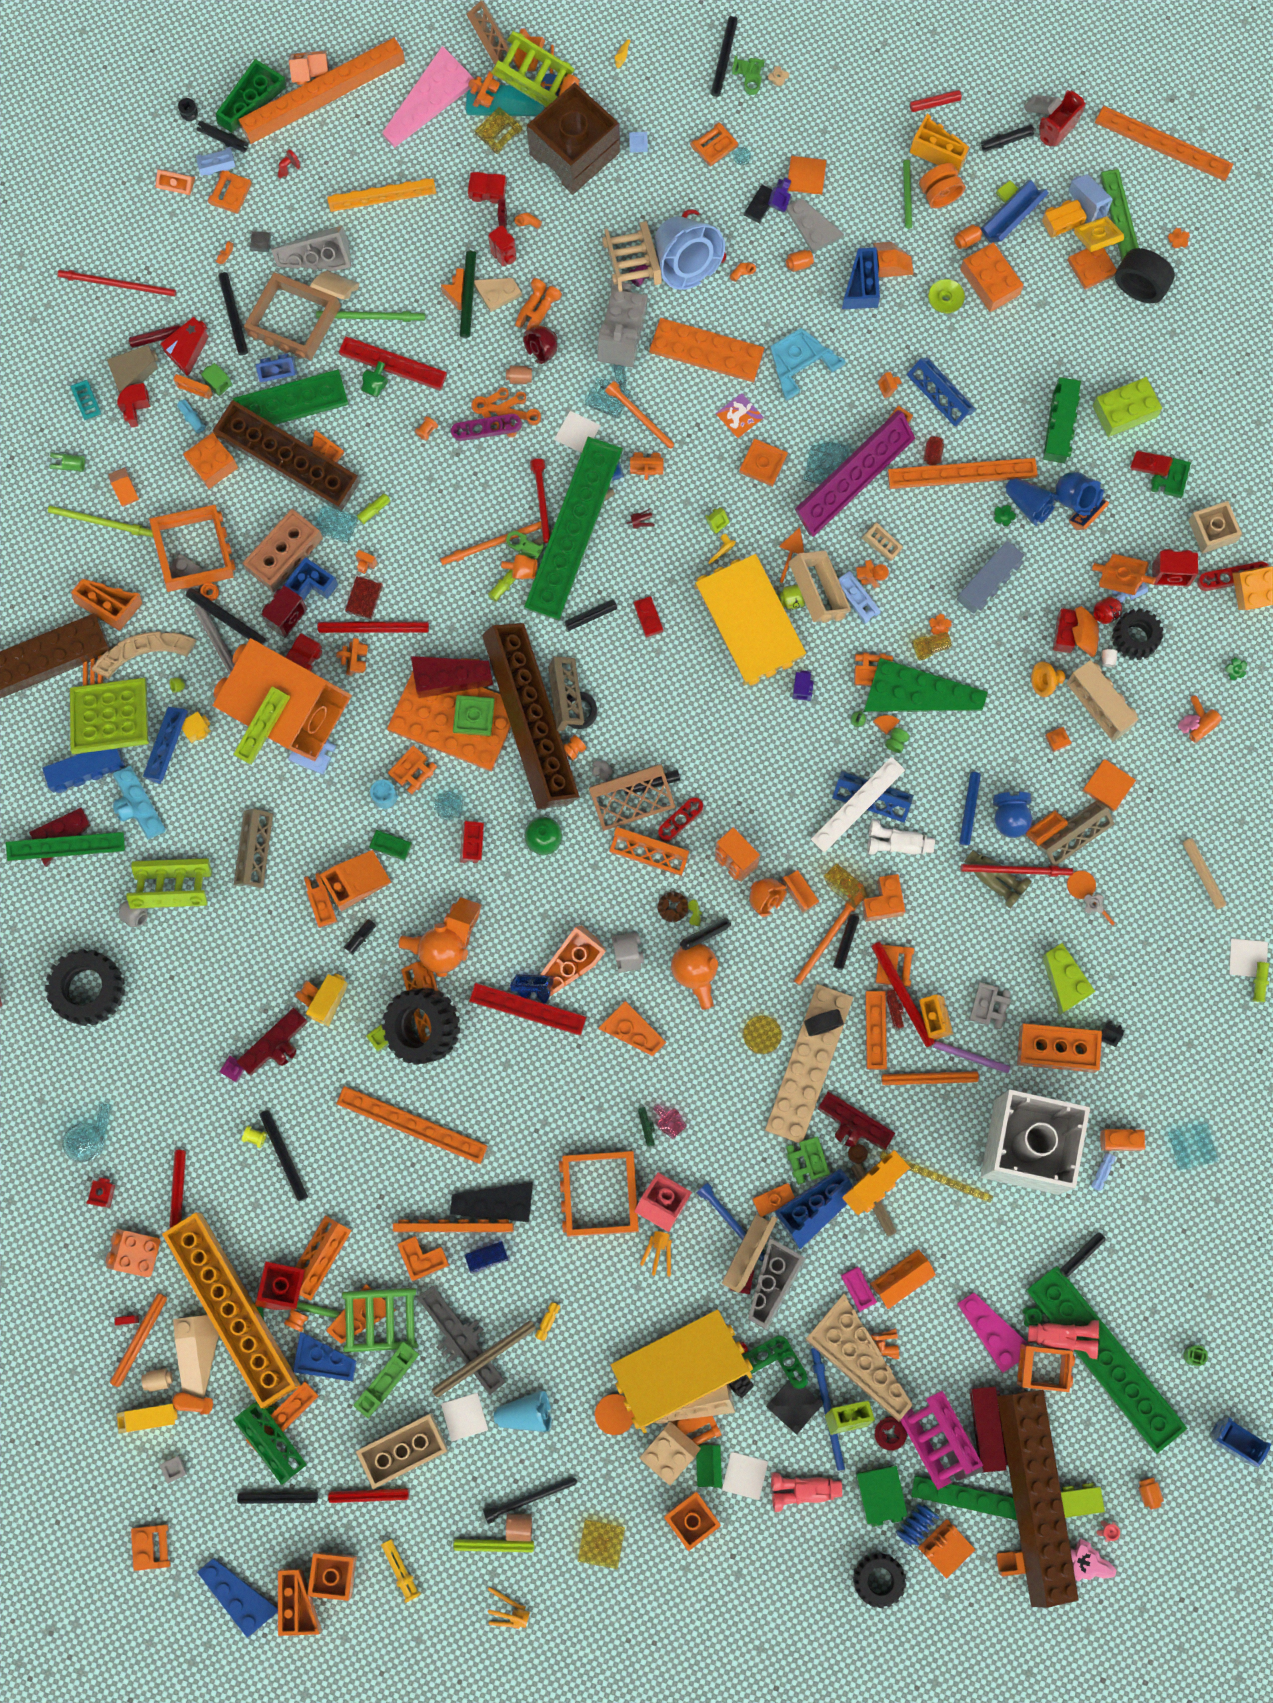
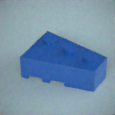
M858 248L842 309L878 308L880 290L877 249Z

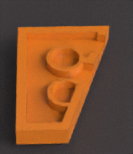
M365 1284L361 1290L373 1289L369 1285ZM365 1298L353 1299L354 1336L366 1329ZM373 1298L374 1324L386 1316V1303L383 1298ZM345 1308L326 1329L340 1344L346 1341Z

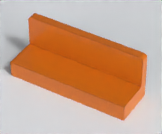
M918 1249L871 1282L870 1285L879 1295L886 1308L890 1309L932 1279L936 1274L928 1259Z

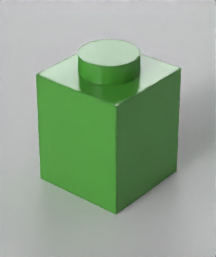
M215 363L207 366L201 374L204 382L218 396L232 386L229 376Z

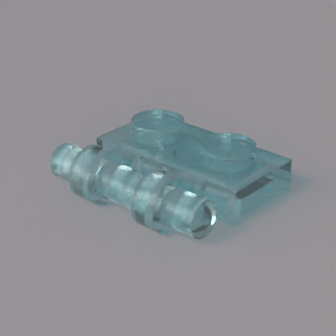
M597 377L595 385L600 386V388L597 389L592 386L585 400V405L618 419L624 405L616 397L609 396L605 392V389L611 384L610 380H602ZM620 385L621 392L629 398L631 391L626 390L624 386Z

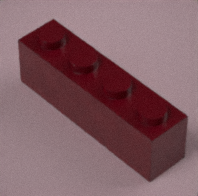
M995 1386L971 1388L969 1393L977 1455L983 1464L982 1469L984 1472L982 1473L1007 1470L1006 1465H1008L1007 1455L1004 1453L1003 1444L1005 1443L1001 1430V1418L997 1396H1000V1391L996 1390Z

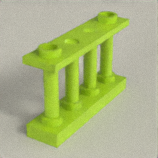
M512 31L507 39L511 46L503 62L499 60L496 62L491 74L547 107L557 98L556 92L564 76L572 74L575 69L568 62L561 61L532 43L521 33ZM520 48L527 55L519 71H515L509 65L517 49ZM534 57L543 64L535 80L531 81L525 77V73ZM550 67L557 71L558 74L548 91L541 87L540 84Z
M209 858L132 861L131 869L134 879L137 880L135 893L126 894L130 909L208 905L205 890L201 889L203 877H211L212 875ZM195 877L194 890L182 891L184 878ZM176 878L174 891L163 892L164 880ZM145 879H157L155 892H144Z

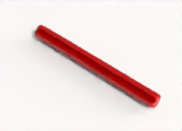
M427 621L318 622L317 630L319 633L429 632V623Z
M881 942L874 943L871 948L926 1047L935 1043L934 1039L928 1037L925 1023Z

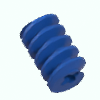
M925 1504L923 1506L915 1505L918 1512L912 1510L913 1519L905 1518L908 1525H900L903 1532L895 1531L897 1536L911 1548H913L912 1544L919 1546L917 1537L925 1538L922 1531L929 1533L930 1530L927 1524L935 1525L932 1518H940Z

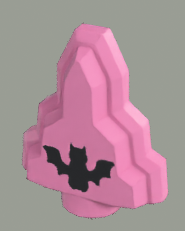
M1080 1538L1076 1548H1070L1076 1581H1080L1082 1578L1091 1580L1095 1576L1103 1579L1115 1577L1117 1571L1109 1561L1102 1559L1099 1552L1091 1548L1089 1542Z

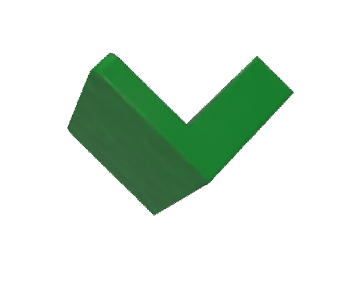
M697 1445L701 1448L696 1455L697 1486L722 1488L721 1445Z

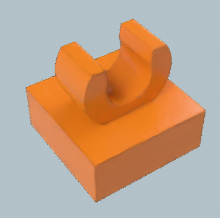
M891 372L884 373L877 382L884 398L891 397L898 388L897 385L902 384L900 377L893 378Z
M358 550L355 555L358 562V571L365 574L368 567L375 569L377 565L376 557Z
M1064 727L1045 735L1053 752L1071 745Z

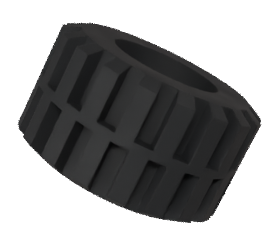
M1132 609L1129 613L1126 612L1120 617L1113 629L1112 639L1114 641L1112 643L1113 646H1117L1116 650L1118 653L1120 651L1123 653L1121 656L1125 658L1127 655L1129 660H1133L1135 657L1137 660H1141L1143 657L1144 659L1148 658L1150 654L1152 655L1164 635L1162 634L1164 631L1163 627H1160L1161 621L1160 619H1155L1157 617L1155 614L1150 615L1148 610L1142 612V609H1138L1135 612ZM1138 627L1142 629L1147 636V641H1134L1129 636L1128 628Z
M881 1552L871 1553L869 1556H864L863 1560H859L857 1568L854 1569L853 1577L854 1588L859 1597L866 1604L874 1608L891 1607L893 1603L899 1602V1598L903 1597L905 1593L903 1591L907 1583L905 1582L906 1574L903 1571L904 1569L892 1556ZM876 1568H884L891 1575L889 1588L880 1593L874 1592L868 1585V1576Z

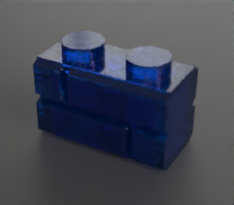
M503 1241L464 1254L471 1274L510 1261Z

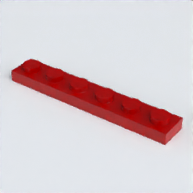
M345 336L339 350V355L376 368L378 361L385 364L383 371L441 391L447 377V372L347 336Z
M477 983L474 985L469 1000L473 1004L581 1036L587 1017Z

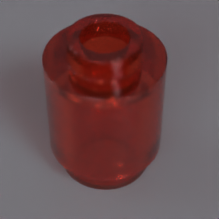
M929 437V440L926 442L923 460L928 465L934 466L942 461L944 440L940 437Z

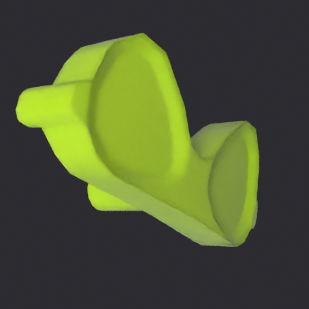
M692 899L688 902V909L693 912L689 923L701 926L700 915L702 912L699 911L697 900Z

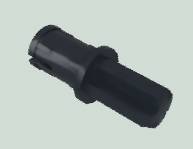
M368 919L357 932H354V935L344 948L353 955L363 942H366L365 939L374 930L376 924Z

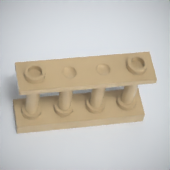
M647 221L640 222V230L637 233L610 238L608 229H604L605 237H602L603 247L608 249L614 272L612 274L613 284L617 285L619 292L622 291L621 282L649 277L653 278L654 285L662 284L661 270ZM630 241H642L641 245L613 250L612 246ZM640 252L646 253L641 258L616 261V257ZM644 264L649 266L646 270L620 274L619 269Z

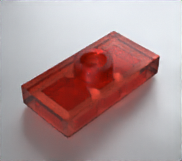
M895 989L889 990L885 995L894 1030L899 1031L904 1028L901 1017L904 1014L903 1007L897 1001Z

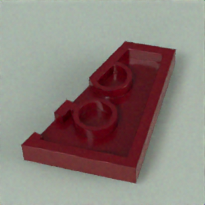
M81 807L29 833L32 840L80 836L91 824L84 809ZM42 858L41 860L44 866L47 867L53 858Z

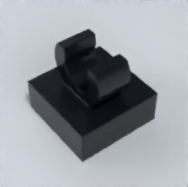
M1109 1021L1102 1029L1101 1041L1116 1047L1123 1037L1125 1030H1122L1121 1025L1118 1027L1111 1025L1112 1021Z

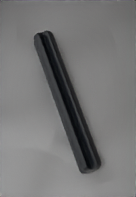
M723 918L684 938L680 942V946H682L683 950H688L727 930L731 926V922H729L728 918Z
M240 1492L237 1495L238 1504L318 1502V1492Z

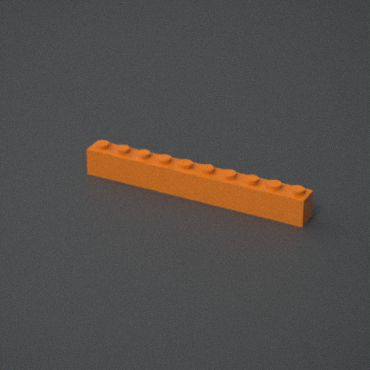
M395 37L238 119L243 133L249 143L253 144L404 64L403 50Z

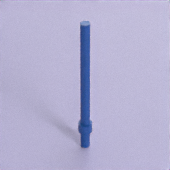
M811 1348L814 1362L812 1367L817 1376L823 1408L826 1414L832 1407L824 1371H826L825 1365L821 1361L820 1352L815 1348ZM838 1434L830 1435L837 1471L844 1470L845 1466Z

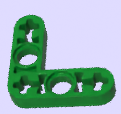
M776 1336L742 1355L744 1360L748 1358L753 1370L750 1371L751 1374L778 1360L794 1388L801 1389L808 1384V1376L788 1340L783 1336ZM781 1343V1345H783V1348L779 1349L777 1347V1344ZM766 1352L768 1356L765 1360L757 1359L758 1354ZM787 1358L795 1360L792 1366H785L784 1361ZM794 1371H797L802 1379L801 1381L796 1379Z

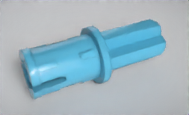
M185 399L180 400L177 407L185 416V421L190 423L197 434L204 431L206 426L197 416V411H194Z

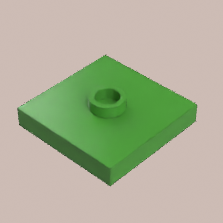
M457 695L453 733L491 736L495 698Z

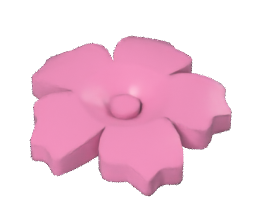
M1187 715L1184 717V720L1178 723V728L1183 733H1188L1190 729H1197L1200 717L1198 715Z

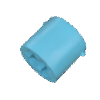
M382 779L374 782L371 786L370 795L376 806L387 809L396 803L399 796L391 782Z

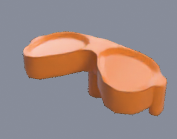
M228 241L226 243L225 251L220 250L221 254L217 257V263L223 264L228 259L233 250L232 242Z

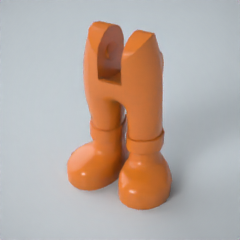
M533 278L530 283L533 294L530 295L517 316L515 326L518 328L523 327L528 317L531 320L526 330L539 326L550 309L551 304L560 300L562 293L557 288L549 286L547 289L545 283L538 278ZM545 294L544 300L541 301L537 310L534 311L535 307L540 302L541 297Z

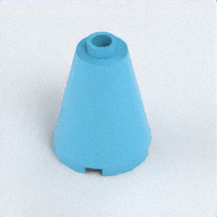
M537 1391L497 1407L496 1412H494L495 1424H498L500 1428L537 1432L550 1431L552 1416L548 1417V1410H551L547 1393L545 1391Z

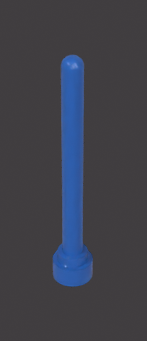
M707 1182L696 1193L700 1198L707 1199L743 1240L746 1232L714 1196L713 1187ZM761 1252L758 1259L763 1261L765 1254Z

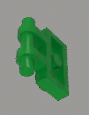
M1173 458L1167 479L1162 478L1161 475H1154L1152 477L1151 491L1158 492L1159 486L1165 487L1163 494L1181 499L1191 462Z

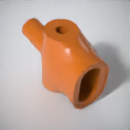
M516 554L514 562L502 561L501 568L512 570V578L521 580L534 579L537 572V560Z

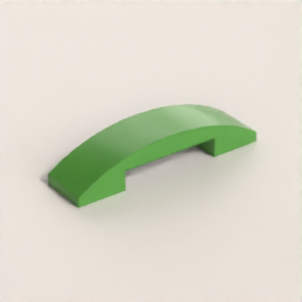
M404 1341L353 1406L369 1419L420 1354Z

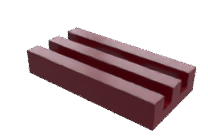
M499 199L498 223L499 226L503 225L507 230L506 200Z

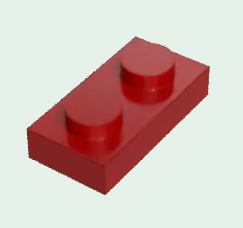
M649 596L634 601L633 605L645 637L662 633L663 627L652 597Z

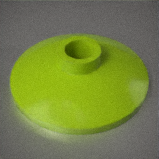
M942 279L931 286L928 299L930 305L936 311L949 314L961 308L964 303L965 293L961 285L956 281ZM946 297L949 301H945L943 298Z

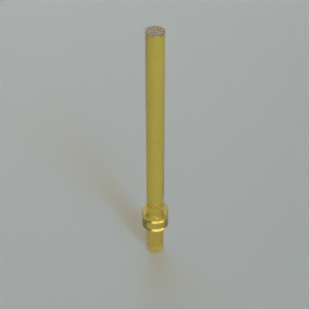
M881 1151L879 1158L883 1159L889 1153ZM900 1156L909 1165L910 1171L991 1203L993 1195L906 1161L904 1157Z

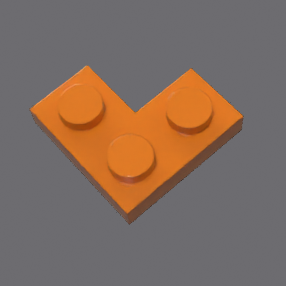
M416 1236L397 1244L412 1282L450 1266L442 1247L423 1255Z

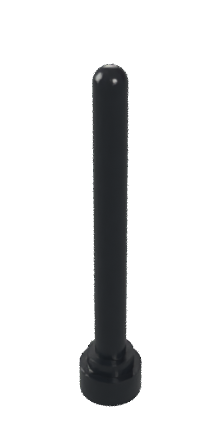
M574 1477L496 1508L495 1506L483 1508V1513L487 1524L495 1522L499 1515L575 1486L577 1479Z

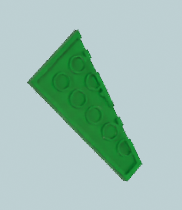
M880 658L863 713L982 711L988 692Z

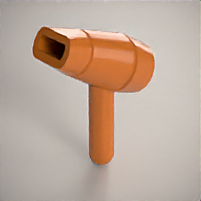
M1193 695L1190 700L1200 720L1198 722L1199 727L1190 732L1189 738L1194 743H1197L1218 726L1222 717L1213 709L1205 713L1198 697Z

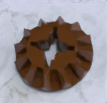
M674 891L665 893L659 899L658 912L664 920L678 922L686 916L688 902L681 893ZM669 900L673 904L678 903V905L676 906L677 913H675V911H673L672 909L667 910V908L670 907Z

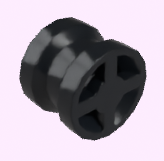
M183 98L179 101L178 109L181 117L185 121L195 120L198 116L195 102L190 98Z

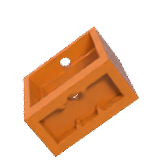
M1020 1344L1017 1385L1024 1388L1070 1392V1387L1073 1385L1071 1371L1075 1364L1073 1351L1063 1348ZM1034 1352L1061 1354L1059 1384L1031 1381Z

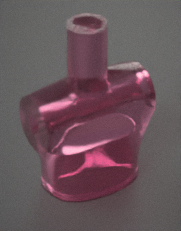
M658 1104L653 1109L661 1117L656 1126L672 1140L687 1127L682 1116L675 1108L666 1112Z

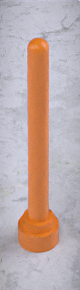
M614 380L605 389V392L609 396L616 397L668 448H673L674 443L621 392L620 385Z

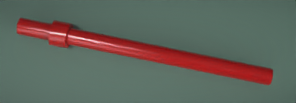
M961 864L960 866L961 872L1048 875L1049 877L1073 875V868H1059V866L1050 865L1049 867Z

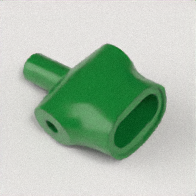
M378 361L374 372L366 370L363 373L361 391L378 398L388 382V379L381 375L385 366L384 363Z

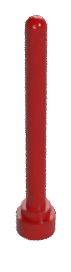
M538 458L530 461V467L536 478L543 541L548 543L550 531L542 474L545 469V461Z

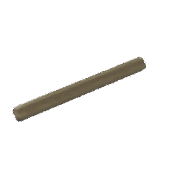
M531 1320L526 1322L433 1387L432 1392L435 1397H440L536 1329L534 1323Z

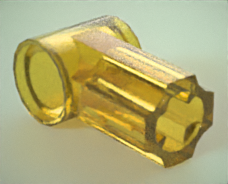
M947 632L928 638L923 636L911 642L919 661L933 656L934 653L952 647L951 639Z

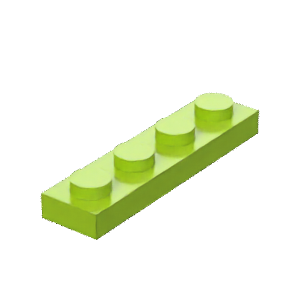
M273 686L271 687L233 755L252 765L289 701L290 696Z

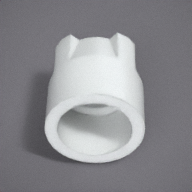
M1113 649L1102 650V666L1115 667L1118 651Z

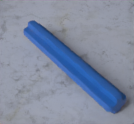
M971 772L959 841L961 845L969 846L971 841L981 774L978 772Z

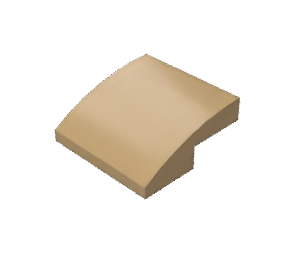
M324 271L314 279L310 287L345 300L350 299L352 291L358 290L360 283L330 271Z

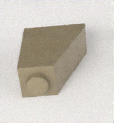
M149 345L107 359L119 393L130 385L144 382L158 369L156 361L159 360L155 350L151 351Z

